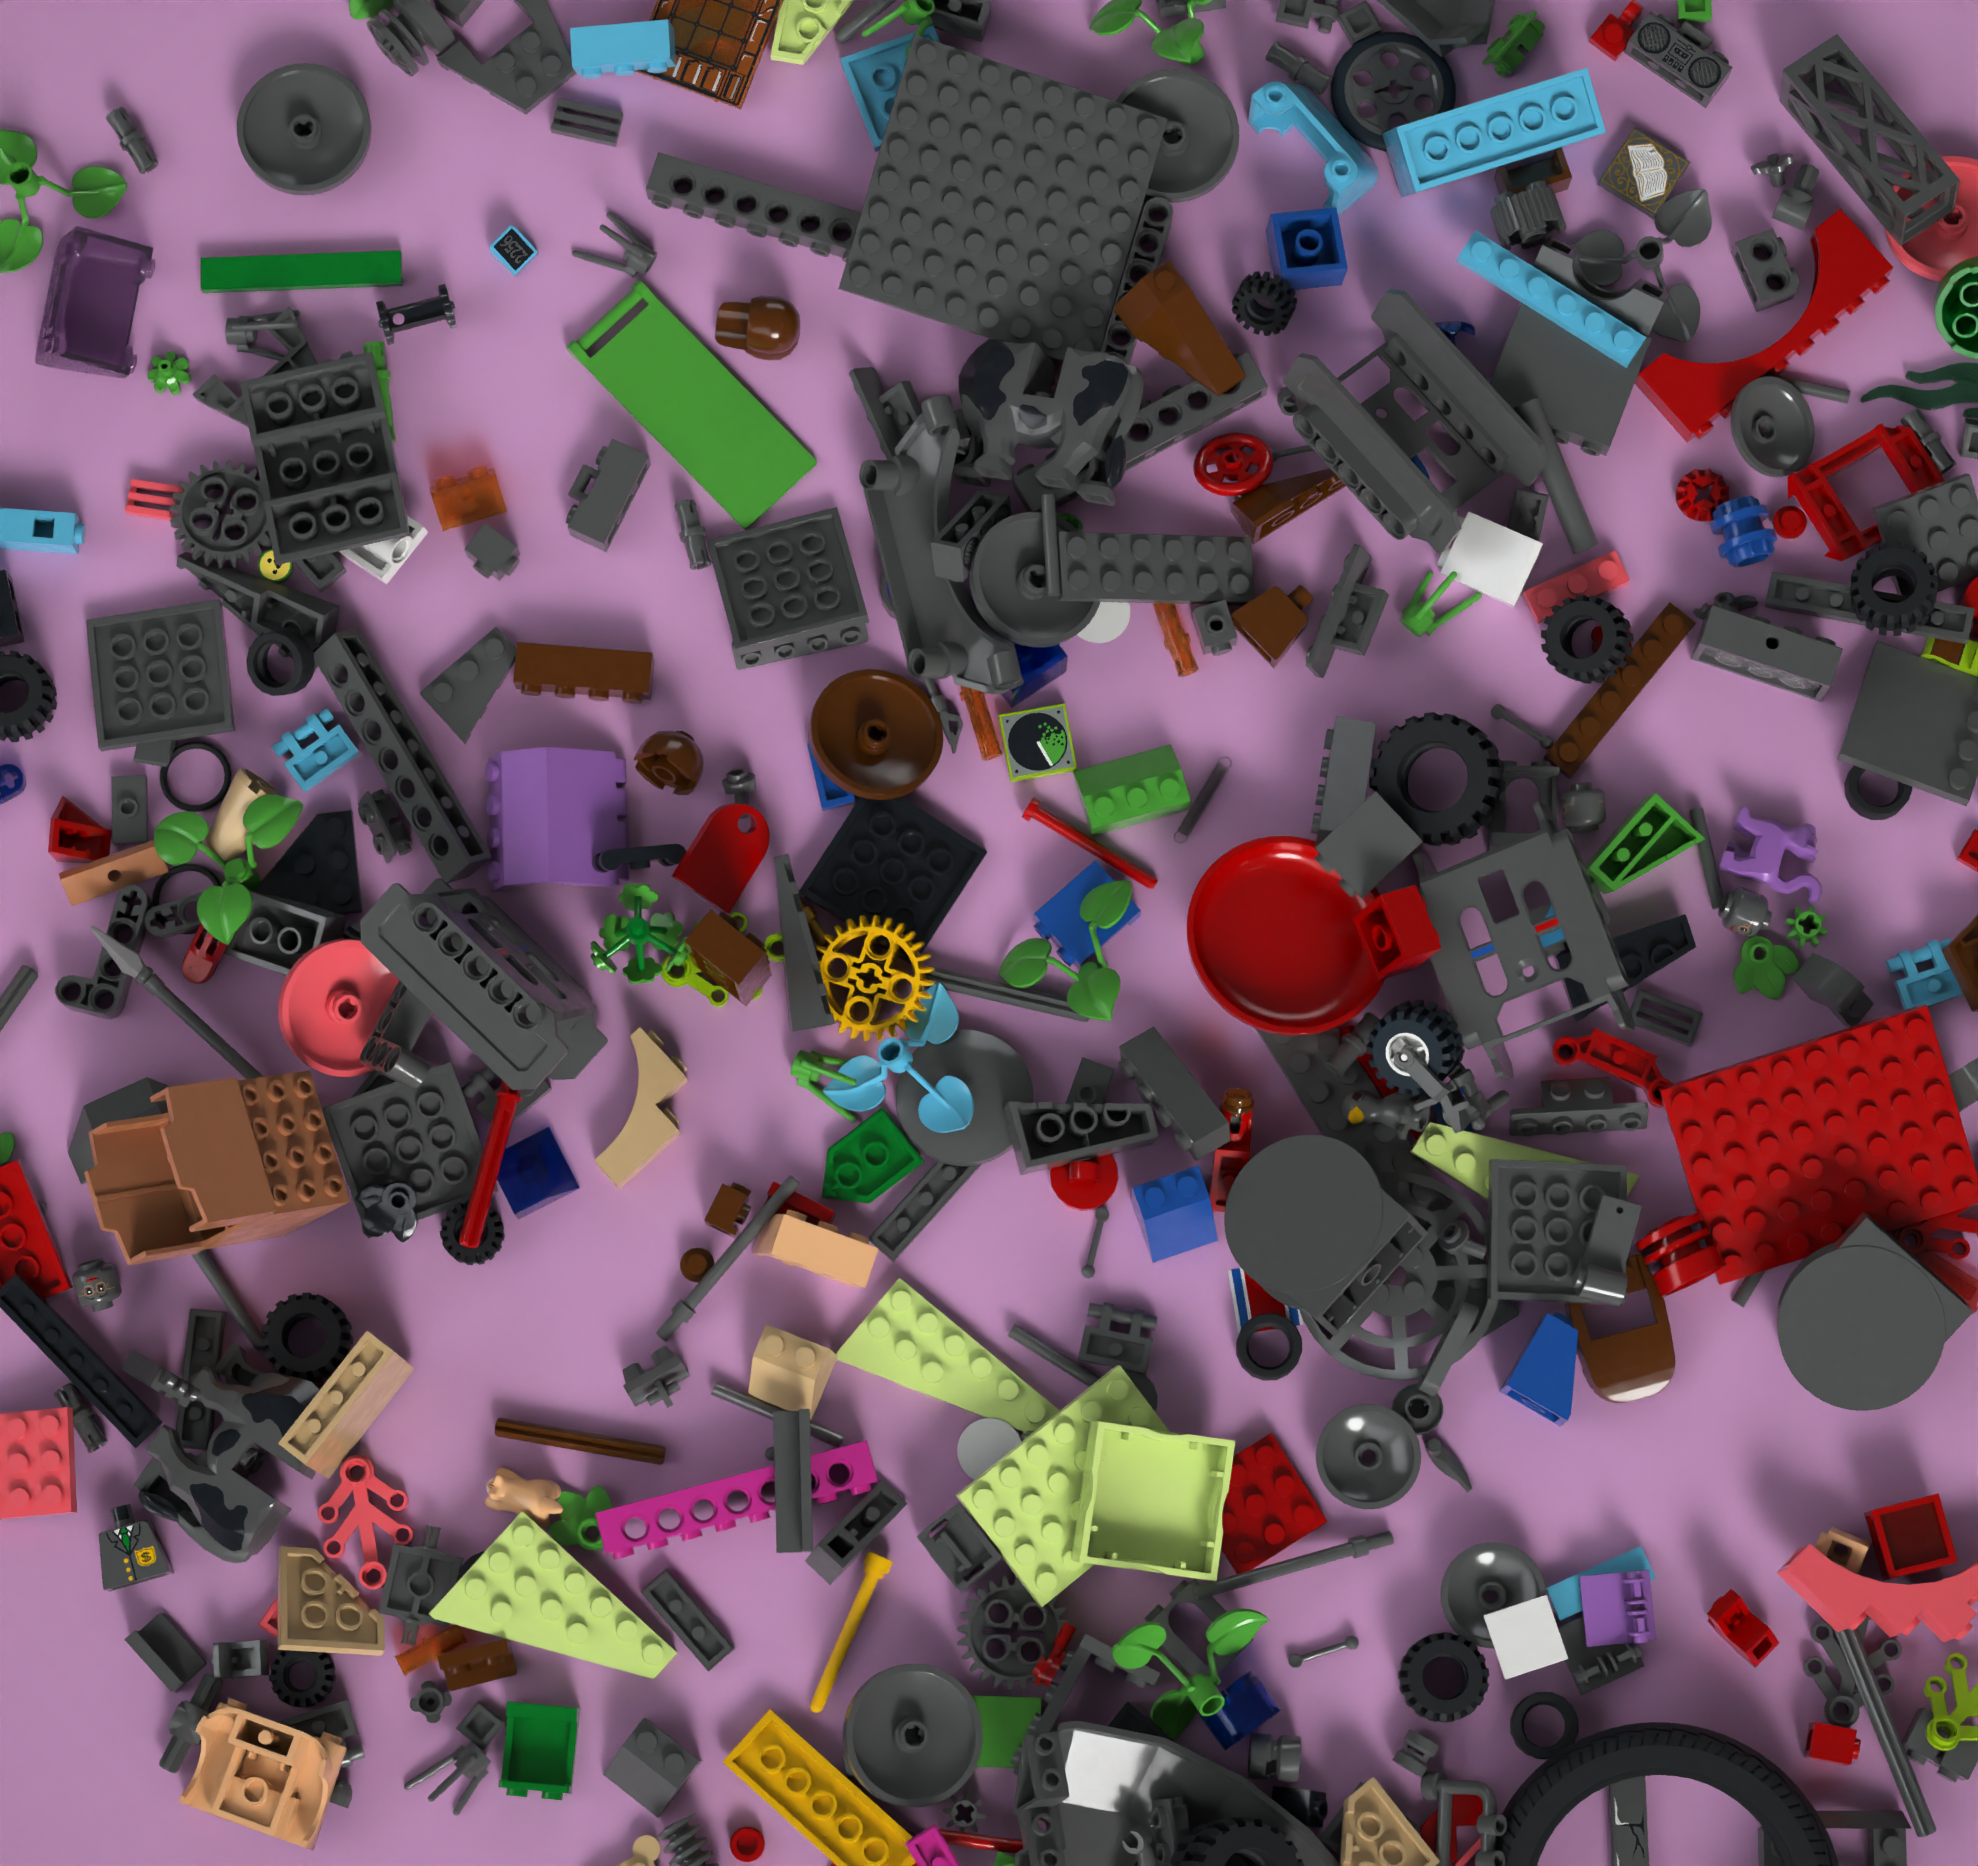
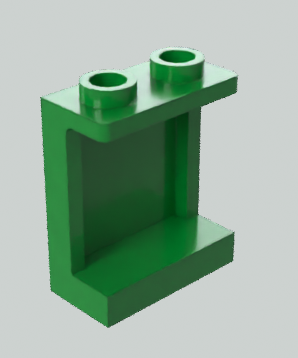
M507 1702L506 1716L508 1718L499 1787L507 1788L506 1795L527 1797L528 1790L542 1791L541 1798L562 1800L563 1793L572 1794L580 1709Z

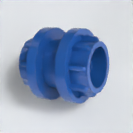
M1744 496L1727 501L1715 508L1713 512L1714 521L1711 522L1710 527L1714 535L1723 534L1725 542L1718 547L1721 558H1727L1728 563L1734 567H1744L1763 561L1772 555L1775 550L1773 543L1777 540L1774 529H1764L1762 521L1769 517L1766 505H1760L1759 500L1753 496Z

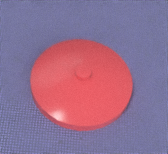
M1941 156L1944 162L1960 179L1954 211L1901 246L1884 228L1887 242L1897 259L1914 273L1933 281L1941 282L1946 273L1955 265L1968 258L1978 256V160L1968 157ZM1904 173L1902 177L1911 180L1910 174ZM1896 185L1892 187L1903 202L1913 196V192ZM1932 199L1923 205V211L1936 204V200Z
M337 939L312 948L292 966L280 991L278 1020L286 1044L304 1064L327 1075L353 1077L374 1071L360 1062V1055L400 980L361 943V940Z

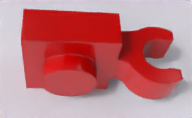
M1632 0L1619 18L1610 13L1590 37L1589 43L1613 61H1616L1626 49L1629 39L1635 33L1630 27L1642 14L1643 6L1637 1Z

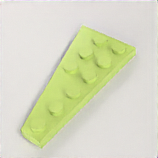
M1432 1122L1427 1123L1410 1151L1413 1155L1487 1202L1489 1192V1160L1491 1159L1594 1164L1464 1130L1455 1133L1452 1127ZM1627 1172V1196L1640 1175Z
M901 1278L894 1283L836 1353L838 1355L836 1360L896 1382L899 1385L945 1403L955 1405L968 1412L985 1418L1005 1421L1015 1430L1022 1433L1036 1431L1060 1411Z

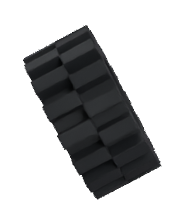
M1259 271L1254 272L1252 276L1250 274L1242 280L1232 300V305H1234L1232 312L1233 314H1238L1236 317L1238 323L1245 321L1243 327L1247 330L1250 326L1255 328L1253 333L1259 335L1261 330H1263L1264 336H1270L1272 331L1274 335L1279 334L1281 329L1284 330L1287 327L1296 309L1297 298H1294L1296 293L1294 289L1287 290L1290 283L1287 281L1279 282L1281 276L1277 274L1274 279L1270 278V272L1266 271L1262 277ZM1254 298L1269 302L1274 309L1261 306Z
M468 1200L464 1204H456L453 1210L449 1209L447 1211L445 1220L442 1219L441 1222L442 1231H440V1237L442 1238L444 1248L455 1260L467 1265L475 1263L480 1265L484 1264V1261L488 1259H493L495 1257L494 1254L502 1248L501 1243L505 1237L503 1233L504 1226L498 1214L489 1207L484 1225L486 1234L483 1241L477 1248H468L460 1245L459 1230L465 1220L470 1201Z
M284 1650L281 1653L278 1652L275 1656L276 1660L270 1666L272 1670L271 1675H269V1681L272 1682L273 1687L271 1688L273 1692L278 1695L282 1702L295 1707H312L316 1703L325 1700V1696L331 1693L333 1689L332 1684L335 1682L336 1676L334 1675V1663L331 1662L330 1656L327 1653ZM298 1662H308L315 1669V1681L306 1689H297L290 1682V1670Z

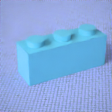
M668 19L570 28L572 68L578 75H582L583 78H600L602 73L614 72L618 76H629L634 74V70L647 69L650 73H662L667 71V67H676L674 27Z

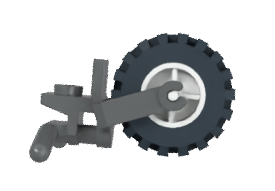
M1418 999L1412 1004L1408 1000L1402 1002L1399 1006L1393 1007L1374 1026L1375 1029L1368 1038L1371 1043L1367 1046V1054L1373 1055L1369 1060L1371 1068L1376 1067L1378 1069V1072L1375 1074L1380 1080L1384 1077L1388 1081L1385 1086L1393 1089L1395 1086L1399 1087L1398 1093L1407 1094L1411 1089L1413 1095H1419L1425 1091L1413 1104L1415 1111L1440 1102L1443 1118L1448 1125L1452 1126L1455 1133L1463 1131L1470 1122L1475 1130H1482L1485 1127L1486 1118L1509 1101V1093L1501 1090L1489 1099H1484L1481 1091L1477 1089L1471 1070L1465 1069L1458 1060L1462 1055L1463 1049L1458 1046L1462 1042L1461 1033H1455L1458 1025L1455 1020L1450 1022L1447 1019L1449 1013L1445 1009L1439 1012L1436 1010L1437 1004L1430 1002L1425 1006L1424 1000ZM1448 1076L1450 1081L1444 1084L1442 1081Z

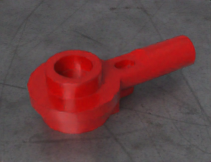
M1065 1622L1054 1640L1055 1647L1048 1659L1041 1656L1031 1673V1675L1037 1677L1033 1683L1036 1686L1042 1684L1048 1688L1063 1662L1066 1654L1064 1651L1076 1631L1073 1625Z

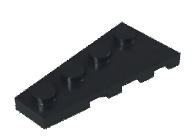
M1686 914L1613 937L1629 980V986L1622 988V991L1625 992L1629 988L1634 987L1648 976L1661 970L1696 947ZM1571 952L1554 957L1558 970L1568 967L1572 959ZM1571 978L1562 980L1571 1009L1590 1002L1582 983ZM1603 1002L1573 1014L1575 1022L1585 1018L1588 1014L1608 1002Z

